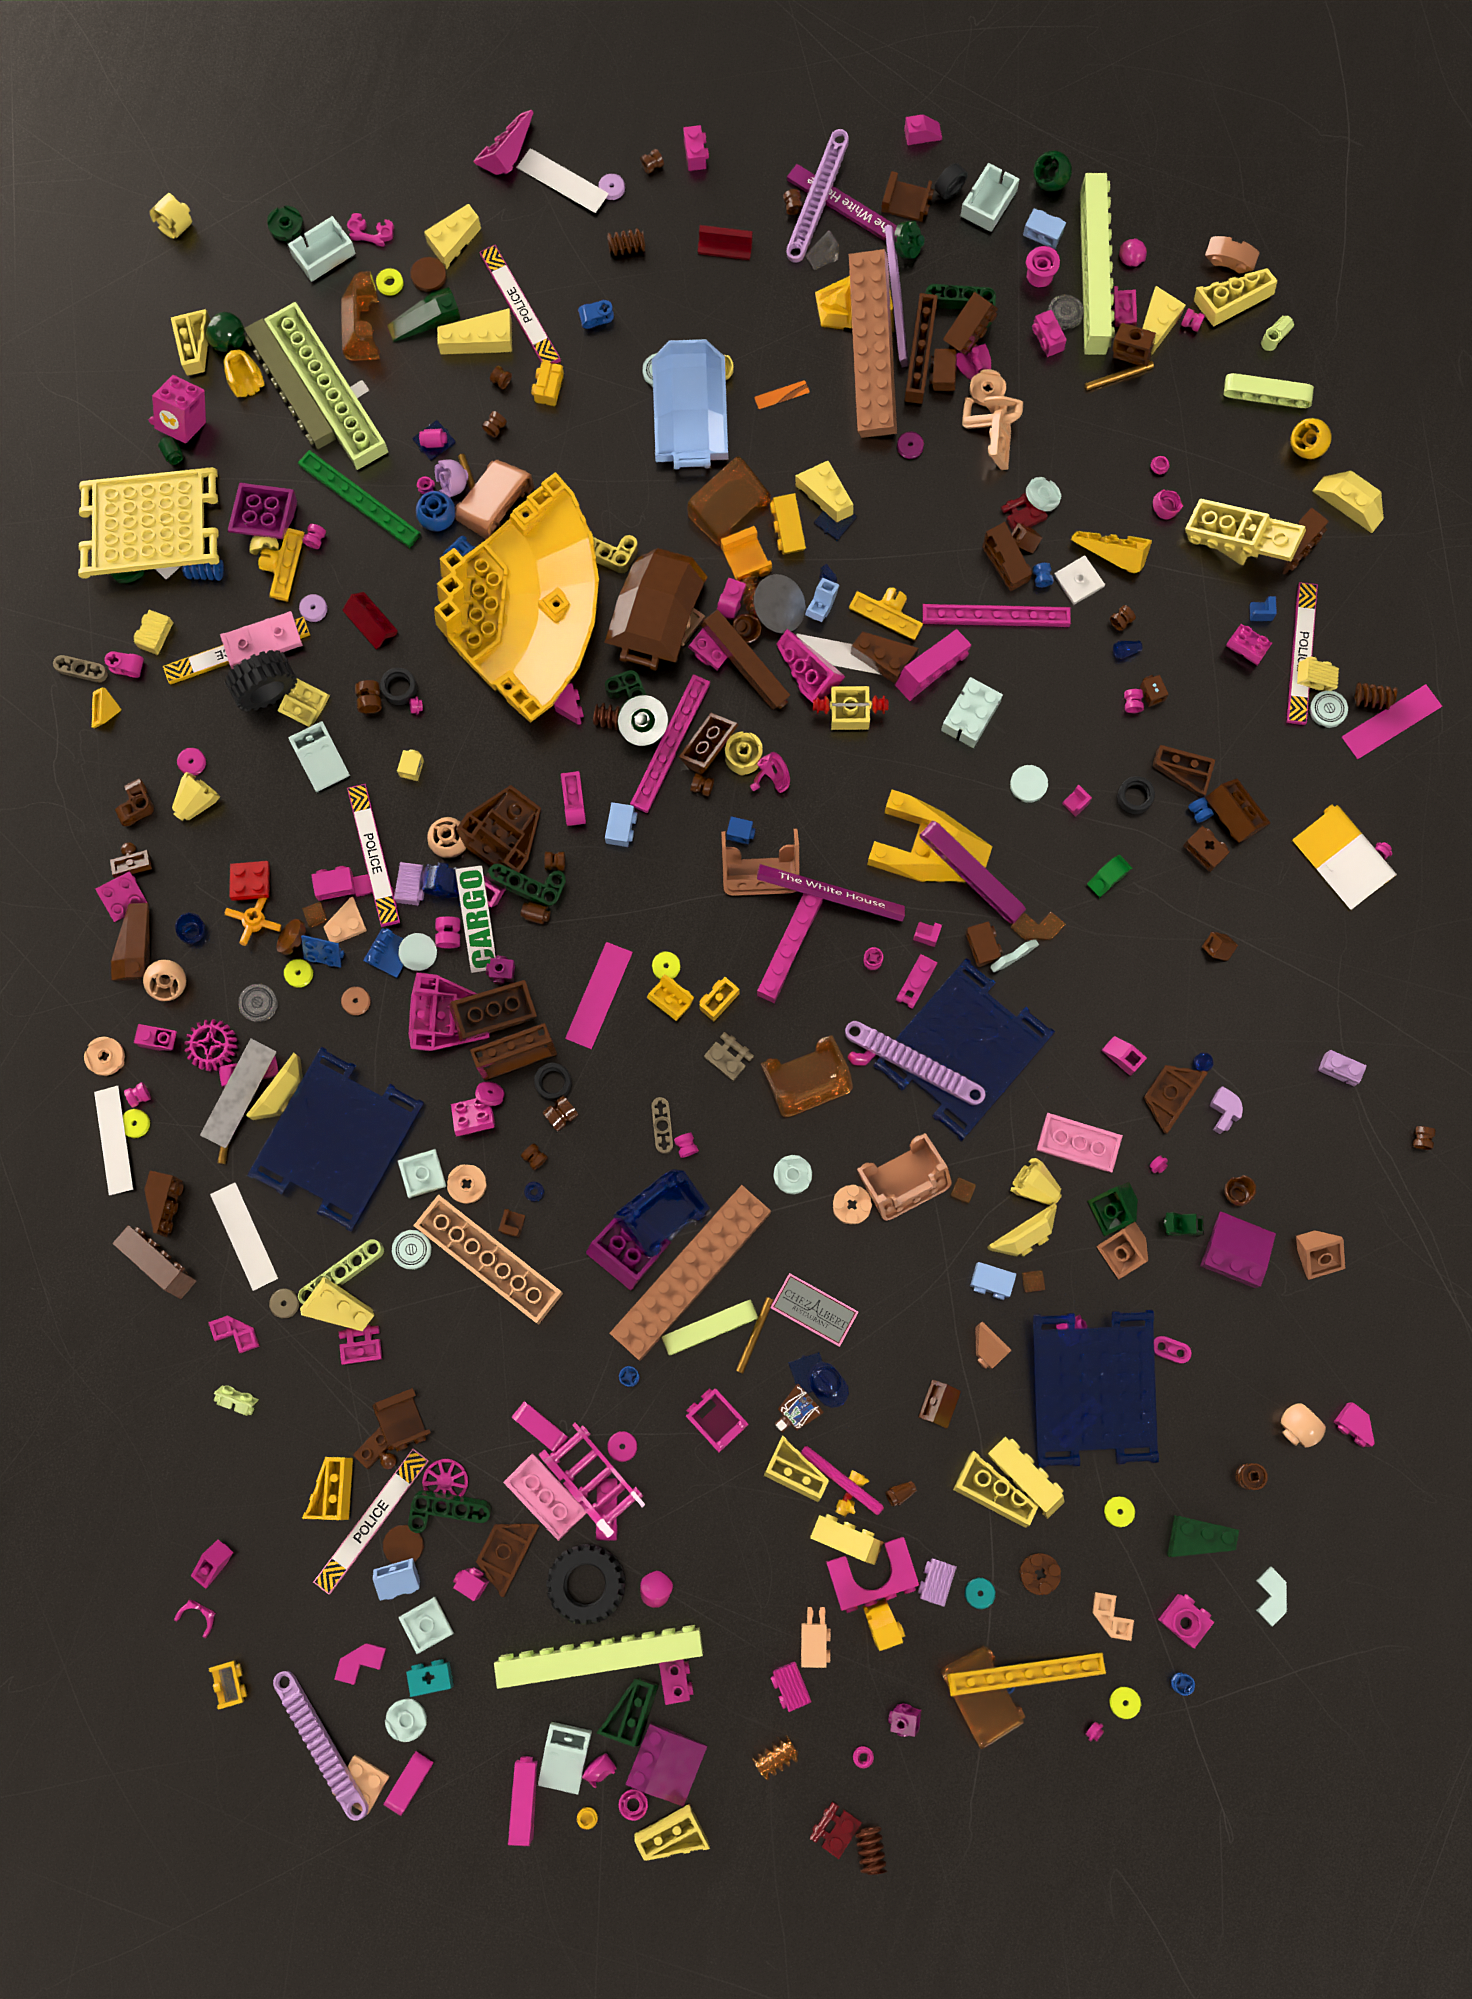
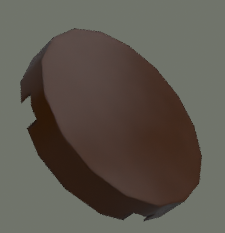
M424 257L413 264L411 279L414 286L421 291L431 292L430 290L434 289L436 291L445 283L446 269L438 259Z
M294 919L284 927L276 944L278 952L283 955L291 954L293 947H298L301 944V936L305 935L306 932L304 922Z
M398 1525L392 1528L386 1534L383 1541V1552L392 1564L411 1558L416 1562L424 1549V1540L421 1533L412 1532L408 1525Z

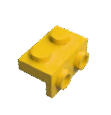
M663 975L660 982L651 990L647 998L677 1021L690 1007L694 996L678 985L672 978Z

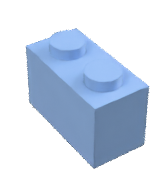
M1033 209L1025 225L1023 236L1056 249L1064 233L1066 222L1058 217L1048 215L1042 210Z
M611 802L605 834L606 844L628 847L629 841H633L634 830L631 829L632 824H636L637 820L634 806Z
M978 1262L970 1286L974 1287L975 1292L985 1294V1292L993 1293L992 1297L1004 1300V1298H1009L1011 1295L1016 1274Z
M413 1558L373 1570V1582L380 1601L384 1599L390 1600L404 1593L411 1594L419 1589L420 1578Z

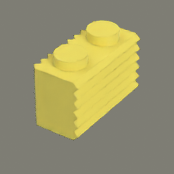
M148 610V613L142 618V626L134 634V643L138 648L158 655L173 625V621L168 616Z
M1307 657L1299 662L1297 684L1321 692L1332 691L1338 687L1339 668L1332 666L1331 662H1320L1315 657Z

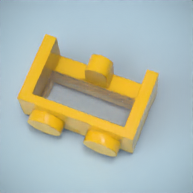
M234 1660L209 1668L214 1679L213 1688L214 1692L217 1693L218 1709L244 1702L247 1692L245 1684L241 1685L239 1679L242 1676L240 1663L236 1664Z

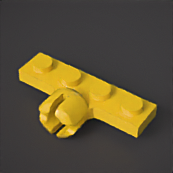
M288 528L280 550L269 548L261 550V556L258 560L259 568L274 574L270 598L288 602L305 532Z
M888 588L883 599L880 601L858 591L856 592L849 606L850 610L913 641L916 640L923 623L901 612L907 600L903 592L899 591L894 600L897 589Z

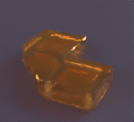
M1024 912L1011 928L1025 940L1053 939L1065 926V923L1054 913L1050 912L1038 925Z

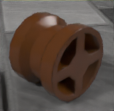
M501 366L495 367L490 375V381L497 383L501 389L507 387L512 378V374L508 371H503Z

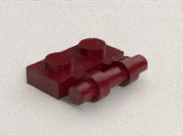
M1026 492L1021 494L1019 498L1011 499L1001 506L1003 513L1008 511L1011 513V515L1007 516L1006 520L1013 531L1018 523L1032 527L1048 517L1045 511L1031 504ZM1024 504L1026 508L1018 511L1016 507Z
M832 1802L829 1808L824 1810V1816L819 1824H815L812 1829L814 1832L810 1839L817 1843L820 1836L825 1838L821 1847L839 1859L862 1822L846 1810L838 1816L835 1813L839 1806ZM832 1820L835 1822V1825L829 1833L825 1828Z

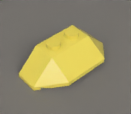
M1352 471L1324 476L1313 490L1315 494L1371 533L1374 532L1384 519L1381 491Z
M295 1053L290 1056L289 1060L246 1116L252 1120L281 1116L282 1113H286L289 1110L290 1102L294 1097L297 1098L303 1090L304 1082L300 1057Z
M1053 1203L991 1243L987 1248L990 1251L1018 1256L1019 1254L1025 1256L1033 1251L1031 1248L1033 1245L1038 1243L1040 1246L1049 1240L1047 1236L1052 1233L1057 1208L1056 1204Z

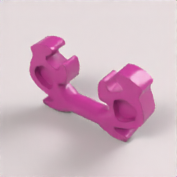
M359 213L352 214V217L347 222L351 240H364L384 247V242L393 238L394 225L390 220L385 219L384 226H381L380 222L377 224L376 230L378 234L376 235L361 232V230L366 228L365 219L362 220V215Z

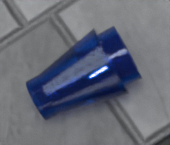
M1140 640L1118 641L1113 645L1114 655L1120 659L1142 651Z

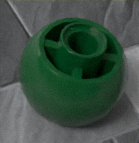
M1053 150L1043 153L1036 160L1033 168L1036 184L1043 190L1050 192L1058 191L1065 187L1072 175V166L1069 158L1060 151Z
M219 312L212 318L207 327V341L214 349L220 352L228 353L238 349L245 339L244 325L236 315L229 312Z

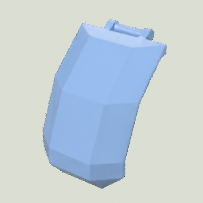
M706 339L668 341L652 358L656 462L674 461V469H680L679 467L710 468V460H728L725 356Z

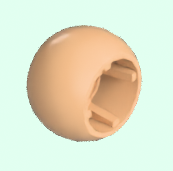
M452 817L441 818L435 821L429 828L428 845L439 857L455 858L465 851L466 847L461 838L459 837V840H456L455 832L458 834L456 828L460 824L459 820ZM451 832L452 834L449 838L445 839L442 837L444 833Z
M158 960L146 969L143 976L144 988L156 1000L171 1001L179 997L186 986L185 972L176 962ZM161 975H168L170 978L164 979Z
M1302 1403L1290 1406L1281 1418V1425L1285 1429L1282 1433L1295 1446L1298 1443L1303 1447L1314 1446L1324 1436L1325 1425Z

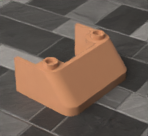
M794 829V845L783 846L779 850V858L741 859L739 849L726 847L725 832H721L724 891L728 895L796 892L795 890L757 880L759 865L762 864L799 875L798 829Z

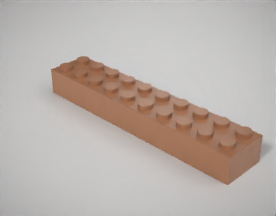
M885 249L849 254L858 433L861 438L897 434L888 257Z
M741 1185L615 1326L610 1334L641 1361L771 1214V1210Z

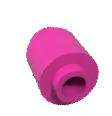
M442 428L424 429V431L419 433L420 445L426 448L444 447V443H447V434L443 432Z

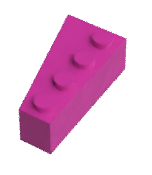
M956 629L906 665L895 686L911 701L944 672L953 668L956 662L964 660L969 655L968 651L971 644Z

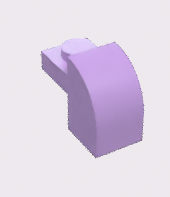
M1223 1086L1218 1089L1209 1105L1222 1113L1213 1130L1219 1134L1224 1132V1130L1228 1131L1233 1123L1232 1120L1238 1121L1243 1112L1242 1103L1238 1096Z

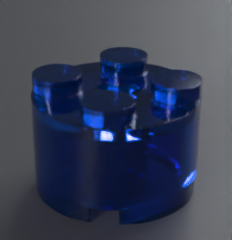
M437 863V866L426 864L422 885L423 892L437 897L446 895V898H458L459 890L455 869L460 868H448L449 865L446 863Z

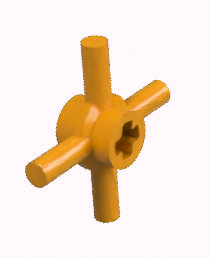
M258 898L255 907L247 909L245 913L226 908L225 915L242 920V924L245 927L239 942L241 945L246 946L252 932H257L262 927L278 932L281 931V924L265 920L264 914L261 912L267 898Z

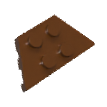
M1168 1065L1164 1066L1143 1098L1165 1134L1169 1132L1208 1072L1190 1070L1189 1068H1176L1175 1066Z
M539 1524L494 1525L476 1562L501 1597L505 1596L540 1526Z

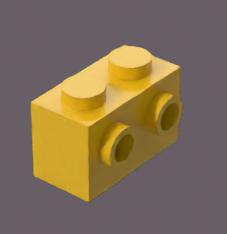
M726 977L718 980L712 987L713 990L709 994H705L699 1001L700 1010L713 1022L739 995V988Z

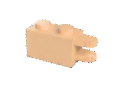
M807 1607V1623H801V1667L826 1668V1663H830V1650H826V1641H830V1629H827L825 1624V1607H820L819 1610L820 1623H812L813 1610L812 1607Z

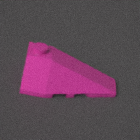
M529 110L521 113L506 127L507 131L494 139L496 143L490 147L486 146L474 160V163L496 175L509 173L513 169L512 165L517 161L534 112Z
M787 629L777 642L785 662L788 663L792 671V676L799 685L800 692L812 703L813 699H817V696L819 699H822L831 694V688L838 687L845 678L831 663Z

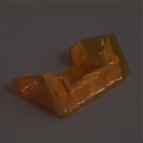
M371 271L355 274L341 298L342 350L348 360L379 359V349L376 347L373 338L372 326L370 323L360 319V311H369V305L373 301L378 302V294Z
M738 456L689 500L688 517L719 546L721 539L730 536L732 527L755 506L758 508L767 506L771 500V494L746 462Z
M833 1035L821 1038L816 1044L815 1052L781 1065L778 1059H768L761 1063L781 1115L784 1117L793 1116L843 1096L853 1088L849 1068Z
M985 1646L941 1668V1672L949 1687L947 1674L995 1668L993 1662L996 1659L991 1649L986 1650ZM1006 1688L953 1696L980 1749L989 1746L1024 1723L1023 1719L1026 1718L1021 1707L1018 1706L1016 1708Z

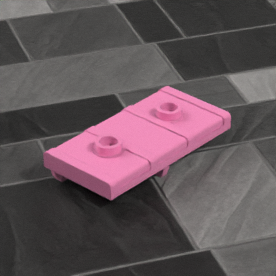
M291 611L220 634L232 669H234L233 666L236 664H241L243 659L251 658L250 656L253 654L257 656L260 652L265 651L267 653L269 650L285 652L303 646Z

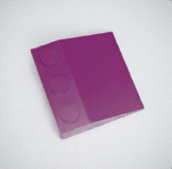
M239 483L228 532L283 539L295 514L297 499L294 490Z
M626 1205L591 1242L586 1254L629 1290H632L671 1244V1241Z
M1220 1211L1200 1266L1253 1288L1261 1287L1268 1268L1276 1233Z
M650 1722L625 1785L684 1807L707 1746L654 1722Z

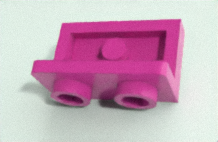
M1114 286V293H1111L1114 295V309L1111 310H1114L1115 327H1120L1121 323L1137 326L1136 290L1118 291V286Z

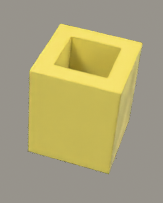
M403 750L397 769L400 777L418 781L424 762L420 752Z

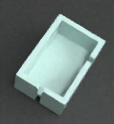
M988 163L972 188V192L969 193L962 204L961 217L992 232L1017 192L1019 178L1005 172L1002 184H1000L1002 169Z
M333 216L304 234L309 246L308 248H306L302 236L288 244L292 257L311 282L356 254L352 241L342 231V228Z
M970 677L943 722L941 731L956 738L959 729L962 730L959 741L974 748L999 706L1003 694Z

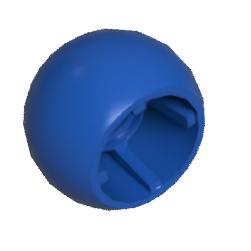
M427 492L422 495L416 504V517L419 523L430 531L445 530L455 519L456 509L454 502L443 492Z

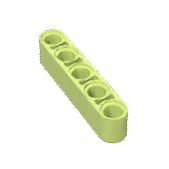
M1232 373L1225 377L1224 396L1308 408L1312 406L1314 387L1305 383Z
M374 1239L366 1241L304 1286L298 1293L299 1301L304 1304L305 1294L309 1291L313 1292L323 1277L339 1287L379 1259L384 1253L383 1245ZM377 1244L378 1251L375 1254H370V1246ZM361 1256V1264L354 1266V1258ZM340 1268H345L346 1273L344 1277L338 1278L337 1271Z
M747 1300L666 1334L661 1338L670 1356L758 1319L752 1301Z

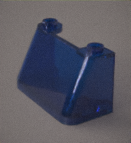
M672 1169L619 1209L613 1217L645 1255L653 1257L661 1252V1242L689 1219L700 1220L703 1218L710 1207L684 1170Z

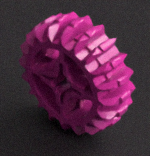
M212 1019L211 1023L208 1020H204V1026L197 1023V1030L193 1027L191 1028V1031L194 1033L192 1035L187 1034L190 1041H185V1045L190 1047L186 1048L185 1052L190 1053L187 1058L193 1060L192 1064L194 1066L198 1065V1068L201 1070L206 1068L207 1071H210L213 1066V1069L217 1071L219 1064L220 1066H225V1061L231 1063L229 1056H236L232 1050L238 1049V1046L233 1044L237 1042V1038L233 1037L235 1032L230 1030L229 1025L224 1026V1022L219 1021L217 1023L215 1019ZM216 1031L224 1035L225 1043L218 1041ZM207 1033L205 1039L200 1040V1038ZM212 1042L216 1044L214 1046H211L210 1048L207 1047L208 1045H211ZM197 1047L205 1049L206 1059H202L199 1056ZM223 1050V1052L215 1058L216 1053L218 1051Z

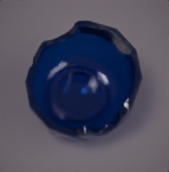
M188 912L180 915L176 920L175 931L181 941L193 944L199 942L205 935V925L199 915Z

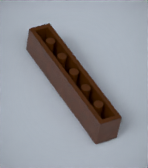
M920 293L904 402L919 404L923 402L938 295Z

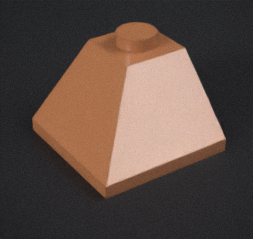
M1136 1222L1096 1246L1118 1280L1148 1261L1146 1237Z
M1311 1231L1296 1236L1297 1251L1308 1280L1345 1269L1344 1240L1342 1237L1319 1231Z
M981 1322L975 1327L976 1356L979 1358L977 1361L985 1369L987 1367L993 1369L1011 1349L989 1327Z

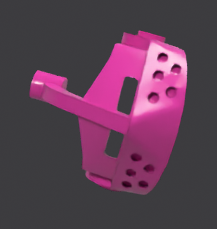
M776 752L763 756L757 763L758 767L762 770L755 777L754 783L750 785L751 789L755 791L760 788L759 782L763 775L766 774L774 782L776 790L779 793L784 792L790 785V775L784 760ZM773 764L775 765L777 770L776 774L774 773L772 768Z

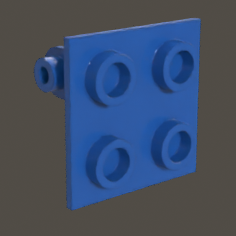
M382 928L363 961L397 978L404 966L400 962L398 955L399 946L403 938L395 935L387 928Z
M304 935L301 936L304 959L328 966L341 967V958L344 956V951L339 948V943Z

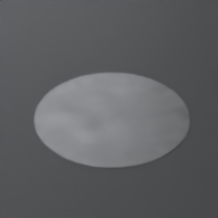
M779 574L767 576L758 584L754 594V607L760 621L774 632L785 633L787 629L790 631L795 630L801 624L805 615V599L799 586L789 577Z

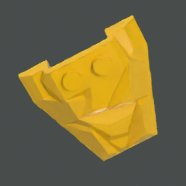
M850 276L815 292L821 327L842 330L845 327L852 328ZM890 293L891 327L892 332H894L895 327L893 317V304Z

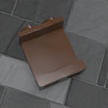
M891 171L882 201L881 212L922 222L924 215H928L930 207L927 204L928 200H932L934 189H931L932 181L929 180L927 188L897 181L898 173Z
M413 1388L376 1402L372 1406L390 1451L394 1449L397 1452L408 1448L407 1444L413 1441L415 1444L427 1440L426 1436L430 1434L429 1429L425 1430L413 1398L416 1395Z

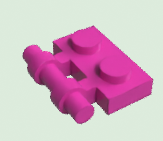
M367 1325L363 1331L352 1328L339 1331L340 1339L347 1338V1344H340L342 1365L382 1359L380 1339L372 1340V1334L380 1333L379 1326ZM365 1335V1341L354 1342V1337Z

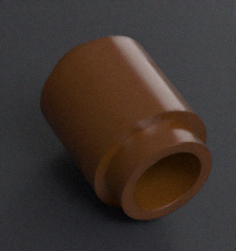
M531 901L529 903L524 902L521 917H525V920L544 924L545 921L549 920L550 911L548 906Z

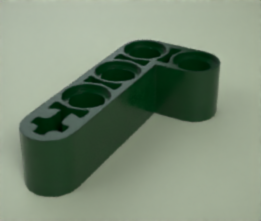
M931 284L927 287L925 293L938 295L936 308L963 310L969 301L966 297L971 298L974 292L983 298L989 299L987 301L994 306L996 300L995 291L989 287Z
M632 670L612 676L605 682L606 694L611 699H617L627 695L628 699L636 695H646L639 675ZM634 679L635 683L628 684L627 680ZM613 685L618 686V689L614 691L609 688Z
M501 864L492 865L486 873L487 879L491 883L534 903L548 907L557 902L566 881L565 875L561 871H554L547 876L544 884ZM495 870H498L499 876L497 878L494 877ZM552 876L559 878V885L552 883ZM510 877H515L517 879V886H512L510 884ZM527 885H532L535 888L534 894L528 893ZM545 893H549L552 896V902H547L544 899Z
M420 1490L415 1494L411 1503L408 1527L414 1533L422 1532L428 1523L429 1515L484 1523L489 1519L491 1505L488 1501ZM424 1498L427 1504L419 1505L417 1499ZM443 1501L447 1507L441 1509L437 1506V1502ZM463 1504L467 1510L460 1512L457 1510V1505ZM474 1506L473 1513L471 1514V1507ZM480 1508L484 1509L483 1515L480 1514ZM421 1518L423 1520V1524L417 1525L414 1523L413 1519Z

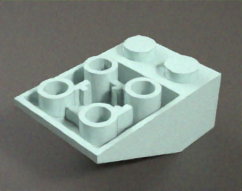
M322 721L288 737L316 792L350 776Z
M556 1722L550 1724L538 1786L573 1794L579 1793L592 1734L591 1730Z

